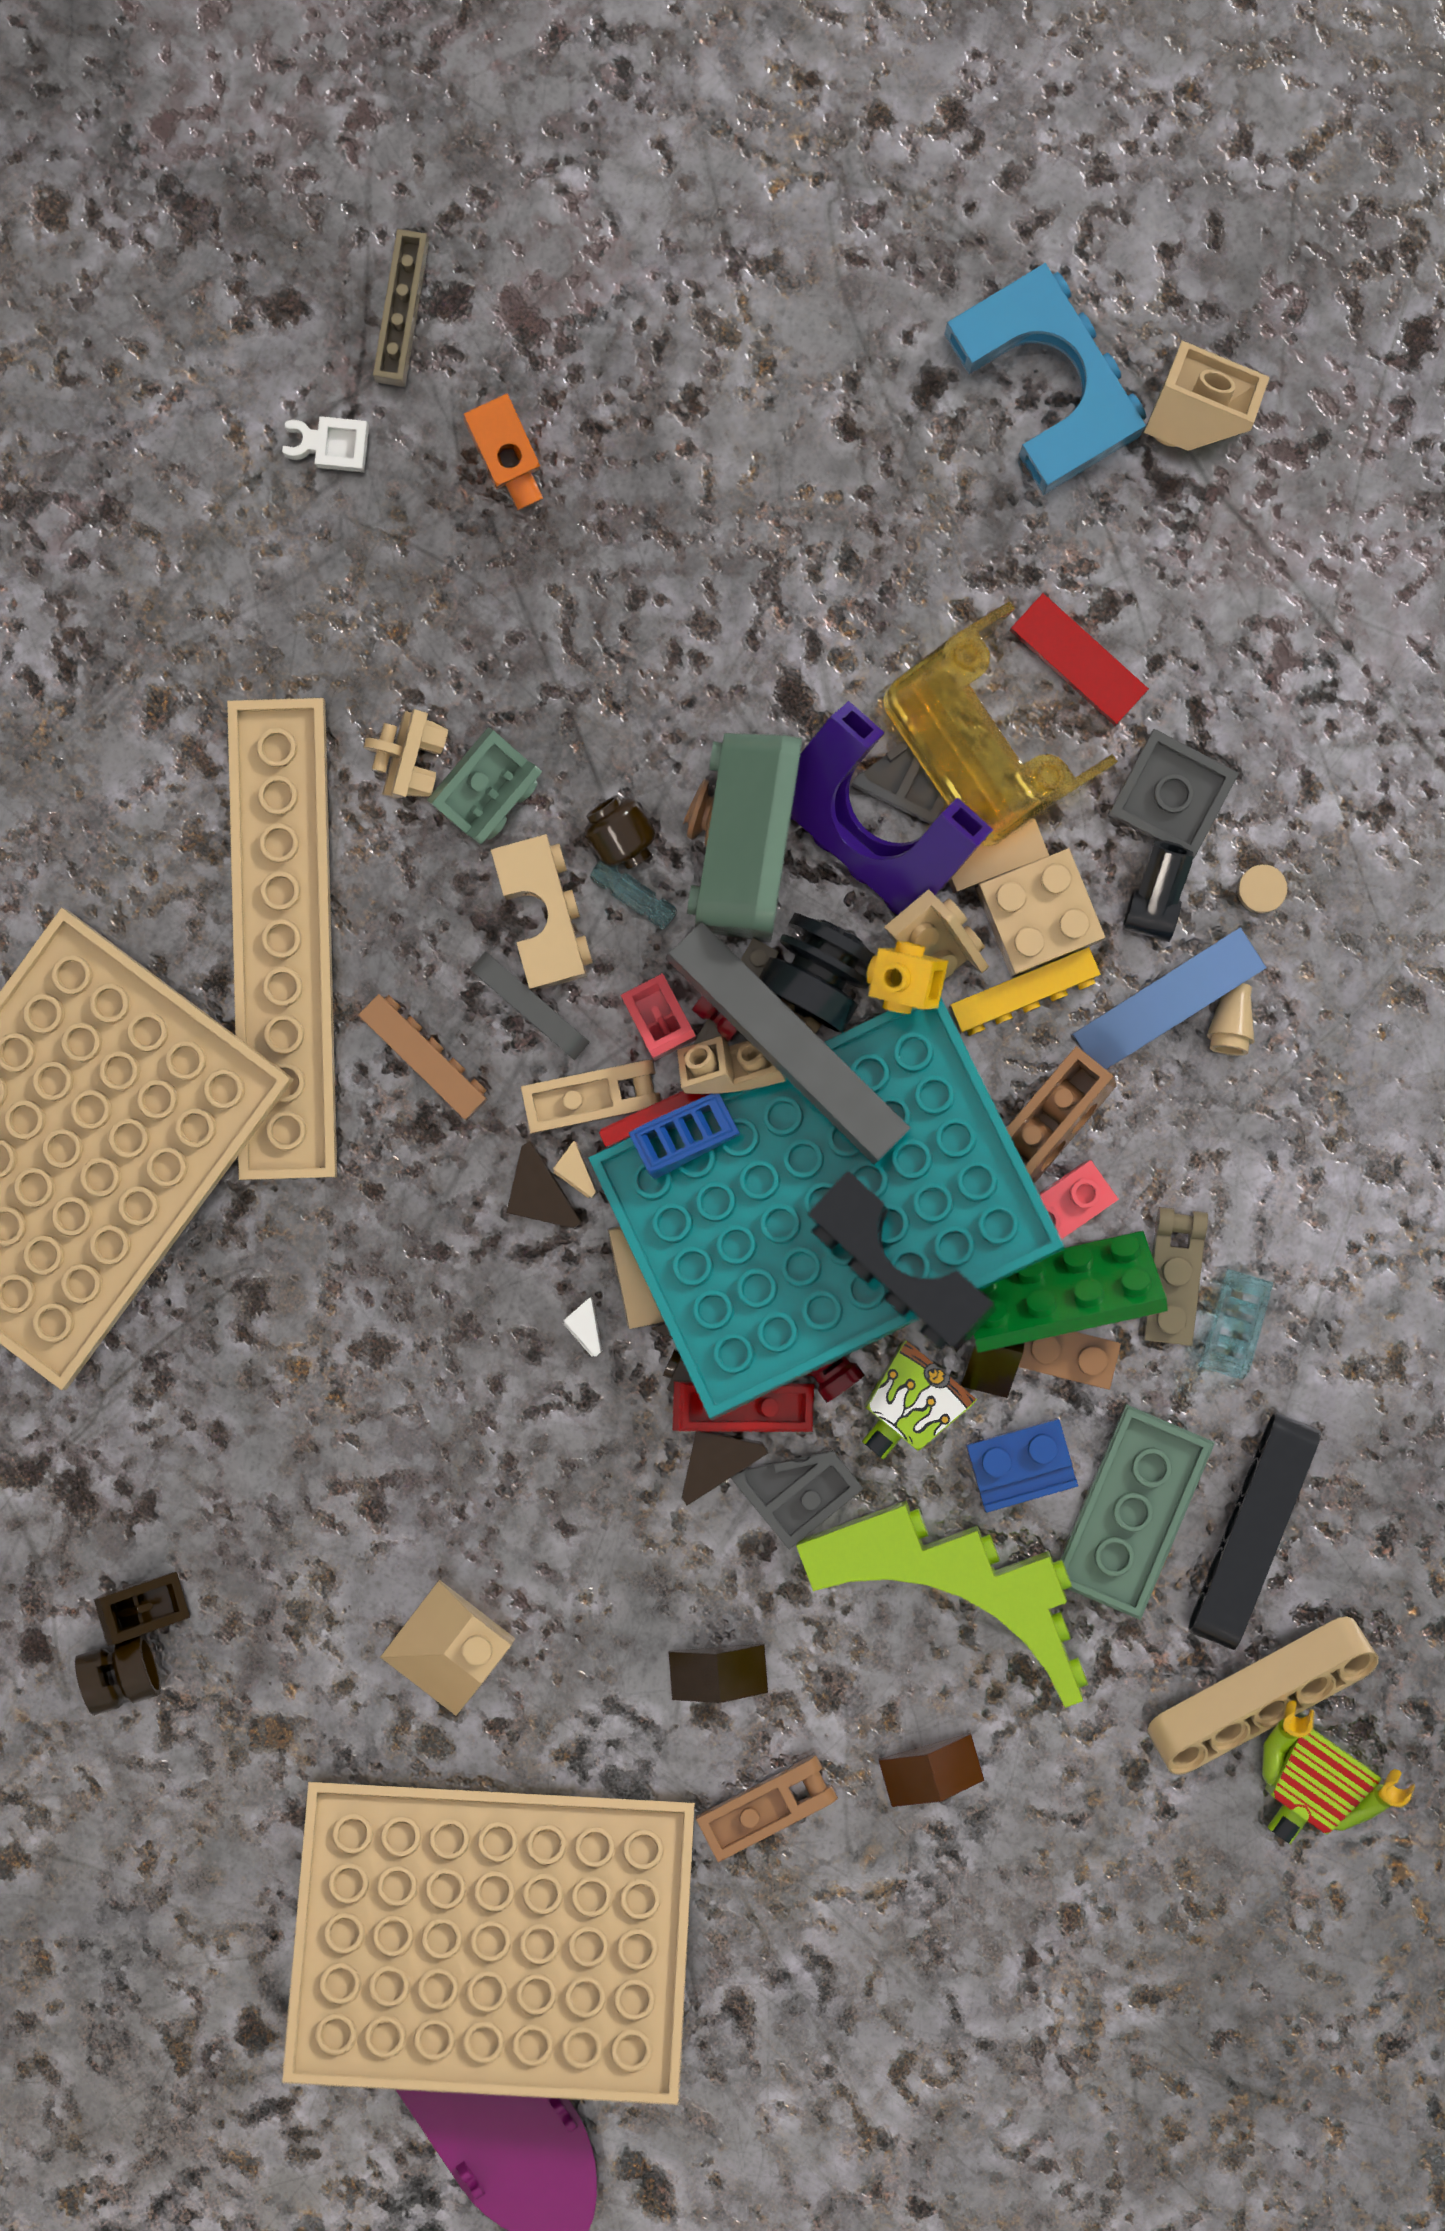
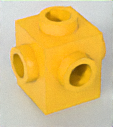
M897 941L895 948H878L877 956L872 957L867 970V983L871 984L868 996L884 1000L882 1008L898 1013L911 1014L912 1007L922 1010L937 1009L939 1007L948 961L924 955L925 946L905 941Z

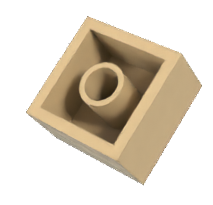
M1069 848L983 882L975 889L1011 978L1097 944L1106 938Z

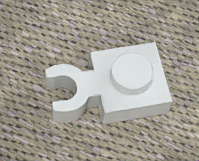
M319 416L318 430L309 429L304 422L299 420L285 422L287 432L300 433L303 436L299 446H283L282 452L285 457L292 460H301L311 453L315 454V465L317 468L364 472L369 430L367 421Z

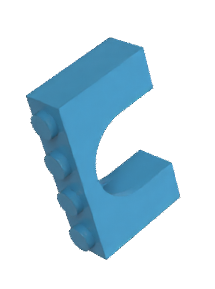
M1046 263L948 321L944 333L968 374L973 373L1017 346L1031 343L1045 344L1058 349L1076 367L1082 387L1081 401L1078 407L1059 423L1022 444L1019 457L1043 495L1139 438L1146 427L1143 420L1147 418L1144 407L1136 395L1133 393L1127 395L1118 381L1122 375L1113 357L1109 353L1102 355L1093 339L1097 335L1089 318L1083 312L1077 314L1068 300L1072 295L1067 282L1059 272L1052 274Z

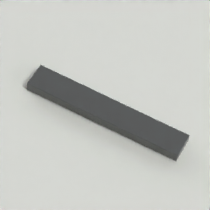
M703 922L668 953L665 959L871 1163L875 1165L908 1132L910 1127Z

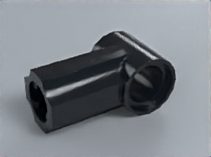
M1170 841L1153 842L1139 888H1134L1124 918L1123 929L1170 942L1179 918L1182 904L1180 897L1192 865L1193 851Z

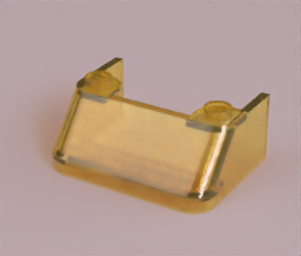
M1011 601L958 632L903 673L888 687L883 699L887 715L947 805L949 806L958 797L994 829L982 842L981 845L993 846L1002 842L1091 785L1118 762L1115 756L1111 754L1076 778L1063 760L1051 754L1038 755L1023 764L970 686V683L985 673L990 663V653L983 639L992 634L1015 610Z

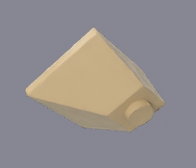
M1182 341L1144 433L1155 437L1163 445L1177 446L1190 451L1248 432L1255 422L1270 377Z
M439 1580L380 1658L457 1716L511 1647L515 1638Z

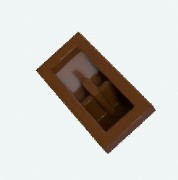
M971 1733L878 1759L892 1807L942 1802L984 1781Z

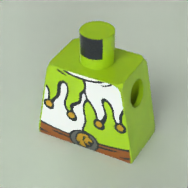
M903 1339L864 1405L879 1418V1421L864 1437L862 1442L883 1460L901 1438L919 1451L969 1409L977 1399L907 1340Z

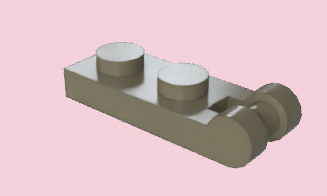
M1158 1208L1152 1257L1167 1297L1168 1311L1145 1316L1142 1340L1193 1346L1204 1241L1208 1227L1207 1212L1192 1211L1191 1215L1175 1213L1174 1208ZM1172 1232L1188 1234L1187 1248L1170 1247Z

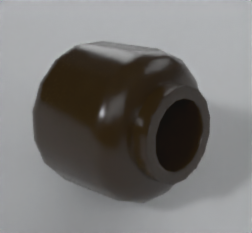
M615 795L599 804L587 814L586 817L589 823L585 827L584 834L604 865L615 867L624 864L627 869H631L651 855L647 847L655 839L656 831L635 800H621L618 795Z

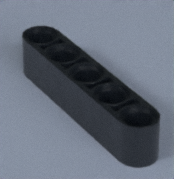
M1276 1412L1270 1417L1193 1609L1188 1626L1189 1633L1232 1650L1238 1647L1316 1453L1321 1436L1319 1429Z

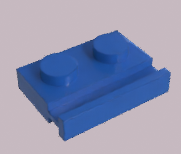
M1058 1418L965 1444L986 1513L1078 1487Z

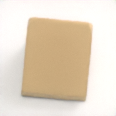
M573 1141L554 1166L553 1170L555 1171L553 1173L587 1198H594L598 1193L579 1146L577 1142Z

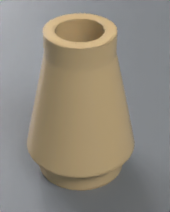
M1242 983L1220 998L1207 1033V1038L1211 1040L1210 1049L1212 1051L1234 1056L1248 1054L1249 1045L1255 1042L1251 1004L1252 986Z

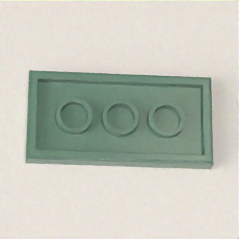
M1124 1404L1059 1560L1062 1559L1072 1587L1068 1588L1069 1590L1141 1620L1214 1447V1441Z

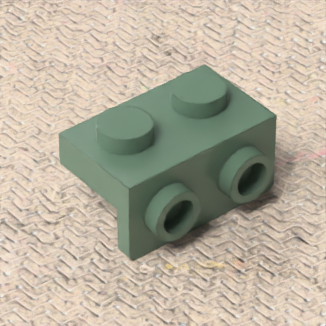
M488 727L427 801L468 837L482 844L486 838L492 839L502 830L507 821L505 816L517 802L525 801L534 792L538 783L536 779L542 773V770L524 758L499 734Z

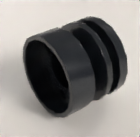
M794 913L789 926L805 936L804 941L786 934H782L779 941L787 950L795 955L792 963L770 957L759 979L780 999L783 997L794 1004L796 1012L806 1017L812 1016L822 1023L823 1026L843 1033L858 1004L842 990L845 984L868 989L870 984L867 983V978L854 970V968L858 965L868 970L869 963L875 954L859 938L846 930L822 919H813Z

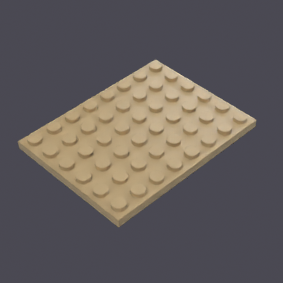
M62 907L0 991V1344L61 1391L67 1390L294 1080L105 937Z
M308 1782L282 2083L678 2105L695 1803Z

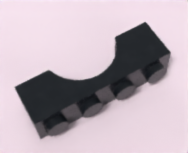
M847 1171L808 1213L812 1221L817 1224L811 1232L831 1251L837 1245L841 1246L852 1257L847 1265L867 1284L873 1278L879 1281L888 1290L882 1298L900 1315L905 1317L911 1311L924 1323L919 1332L938 1350L941 1351L948 1345L957 1353L997 1310L994 1303L958 1270L941 1277L923 1279L909 1276L894 1267L888 1261L882 1243L883 1225L888 1209L875 1194L852 1173Z

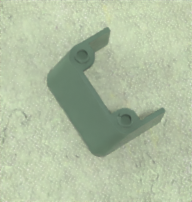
M724 733L723 743L713 741L709 770L718 771L702 879L700 886L691 885L687 914L696 915L695 928L703 922L714 934L751 940L755 938L758 941L771 943L802 738L772 734Z

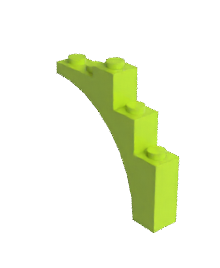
M907 1500L805 1537L797 1543L796 1547L813 1591L847 1582L894 1580L927 1585L962 1597L996 1617L1027 1645L1048 1673L1065 1708L1083 1702L1080 1688L1087 1686L1088 1681L1079 1658L1069 1660L1063 1642L1071 1640L1062 1613L1058 1612L1052 1615L1051 1608L1067 1603L1064 1590L1071 1588L1072 1584L1062 1559L1053 1562L1049 1551L994 1570L992 1564L1000 1562L997 1549L990 1534L981 1536L978 1525L923 1545L921 1538L929 1536L925 1522L919 1509L910 1511Z

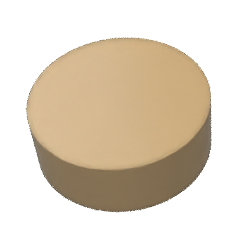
M1257 865L1247 870L1241 876L1237 885V895L1241 904L1247 910L1257 914L1269 913L1277 909L1284 902L1287 895V882L1284 875L1275 867Z

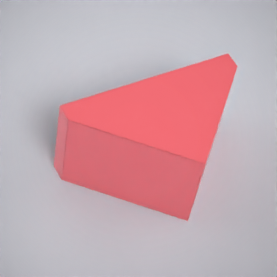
M663 973L621 994L654 1061L696 1040V1035Z

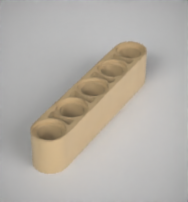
M1337 1618L1162 1712L1150 1722L1147 1729L1148 1735L1172 1774L1189 1773L1275 1727L1280 1720L1284 1719L1285 1707L1289 1701L1297 1702L1295 1715L1365 1678L1377 1667L1379 1657L1353 1618Z

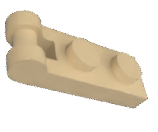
M645 1060L521 1086L530 1133L534 1134L630 1114L660 1102V1092L655 1093L651 1075L656 1074L653 1060ZM632 1079L636 1097L622 1100L619 1081Z

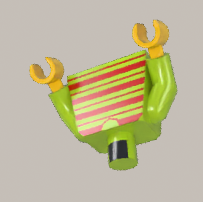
M1289 1701L1286 1704L1284 1719L1279 1721L1263 1743L1262 1776L1266 1782L1265 1790L1283 1804L1267 1828L1289 1844H1292L1306 1822H1309L1326 1835L1333 1830L1344 1831L1376 1817L1391 1806L1403 1807L1407 1805L1415 1789L1413 1784L1407 1789H1398L1394 1786L1399 1781L1402 1773L1397 1769L1391 1770L1388 1773L1384 1785H1378L1382 1780L1380 1776L1313 1729L1314 1710L1311 1709L1305 1717L1294 1716L1297 1705L1295 1701Z

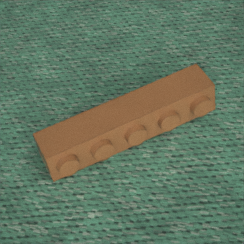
M378 994L358 1016L464 1120L468 1121L488 1100L483 1095L487 1090L475 1078L470 1082L462 1074L466 1069L457 1060L452 1058L448 1061L441 1054L444 1048L432 1036L427 1040L420 1033L423 1027L413 1017L409 1016L405 1019L398 1012L401 1006L390 995L384 998Z

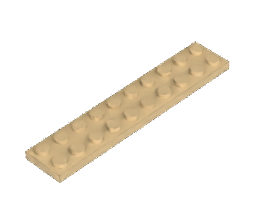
M324 698L227 701L235 1035L294 1079L238 1155L239 1180L337 1177Z

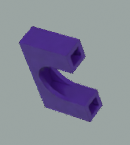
M848 701L830 716L800 754L790 819L795 820L812 835L813 840L820 848L831 852L848 867L849 872L856 880L867 884L884 899L886 906L893 913L899 915L928 889L936 896L994 829L957 797L917 840L906 843H894L882 840L871 834L859 822L853 812L849 798V785L857 766L885 732Z

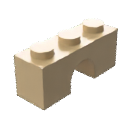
M545 834L491 849L505 899L510 900L521 896H533L540 899L547 907L548 920L542 932L533 938L516 942L529 989L534 992L587 977L584 966L592 964L593 961L586 936L576 938L571 919L579 918L580 915L573 890L563 892L558 873L566 872L567 868L560 843L550 845L549 838Z

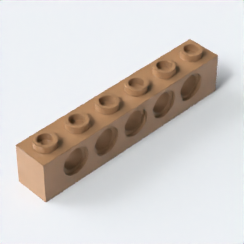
M1077 1046L1006 1128L1034 1184L1117 1087L1114 1076Z

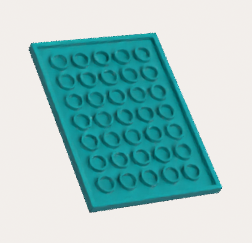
M941 997L937 1009L922 1010L912 1007L911 1014L888 1010L824 1042L910 1127L908 1132L875 1165L786 1077L784 1082L765 1087L720 1093L741 1135L656 1180L648 1173L631 1137L588 1157L711 1420L920 1320L911 1311L905 1317L900 1315L882 1298L888 1290L879 1281L873 1278L867 1284L847 1265L852 1257L841 1246L837 1245L831 1251L811 1232L817 1224L812 1221L808 1213L847 1171L852 1173L887 1207L888 1214L882 1231L884 1252L888 1261L894 1267L909 1276L930 1279L958 1270L977 1289L982 1290L1065 1250V1246ZM711 1108L703 1112L702 1114L712 1133L721 1131ZM691 1118L685 1123L694 1141L697 1142L703 1139L695 1120ZM676 1127L670 1129L668 1133L676 1149L679 1150L686 1147ZM658 1136L650 1140L659 1158L667 1155Z

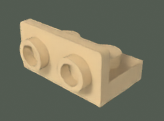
M929 889L884 926L895 943L897 941H905L925 946L924 955L947 960L948 965L945 979L952 975L967 960L981 973L989 968L980 954L985 945L969 926L964 928L962 926L967 921L963 912L950 898L942 903Z

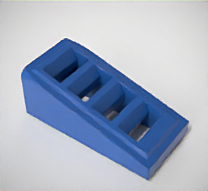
M720 1093L707 1095L628 1132L648 1173L655 1180L741 1135ZM710 1108L721 1128V1131L714 1134L702 1114ZM691 1118L695 1120L703 1136V1139L697 1142L694 1141L685 1123ZM674 1127H676L686 1146L679 1150L676 1149L668 1133ZM657 1136L667 1153L666 1156L661 1158L658 1157L650 1142L651 1139Z

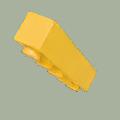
M1088 947L950 1004L949 1009L959 1033L967 1031L968 1035L971 1036L985 1030L983 1024L995 1020L997 1025L1012 1019L1011 1012L1022 1008L1023 1012L1026 1013L1041 1007L1040 1000L1050 997L1053 1002L1068 995L1067 989L1076 985L1079 990L1096 984L1094 978L1101 974Z

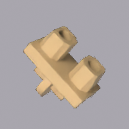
M413 709L412 712H403L395 744L393 742L397 726L387 723L383 724L380 739H365L363 748L376 753L372 770L386 773L389 758L392 757L382 795L395 799L407 796L430 797L432 795L436 772L416 767L415 762L419 750L436 755L441 754L445 746L448 729L427 720L428 713Z

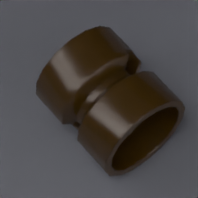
M143 1635L115 1644L113 1652L110 1653L102 1647L75 1657V1671L80 1692L86 1707L93 1716L120 1708L125 1698L132 1703H136L161 1694L157 1664L151 1647ZM111 1670H114L118 1684H114Z

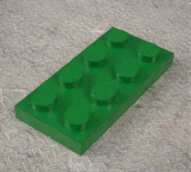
M1144 1231L1067 1247L1065 1250L980 1290L994 1303L997 1310L973 1335L977 1353L1168 1311L1167 1297Z

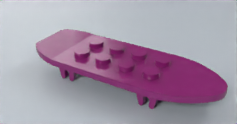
M395 2089L471 2202L492 2221L508 2231H589L594 2219L597 2199L595 2158L584 2124L569 2099Z

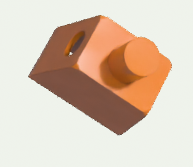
M508 393L464 413V422L496 490L506 486L517 511L544 499L532 473L540 470L539 461ZM512 449L515 451L519 463L511 468L504 467L499 454L503 450Z

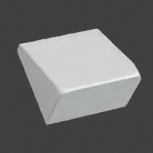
M590 1297L563 1321L565 1322L564 1326L591 1357L593 1355L596 1357L602 1352L594 1301L593 1297Z

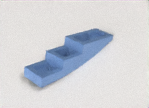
M1240 927L1079 1029L1072 1036L1082 1051L1103 1068L1108 1069L1267 967Z

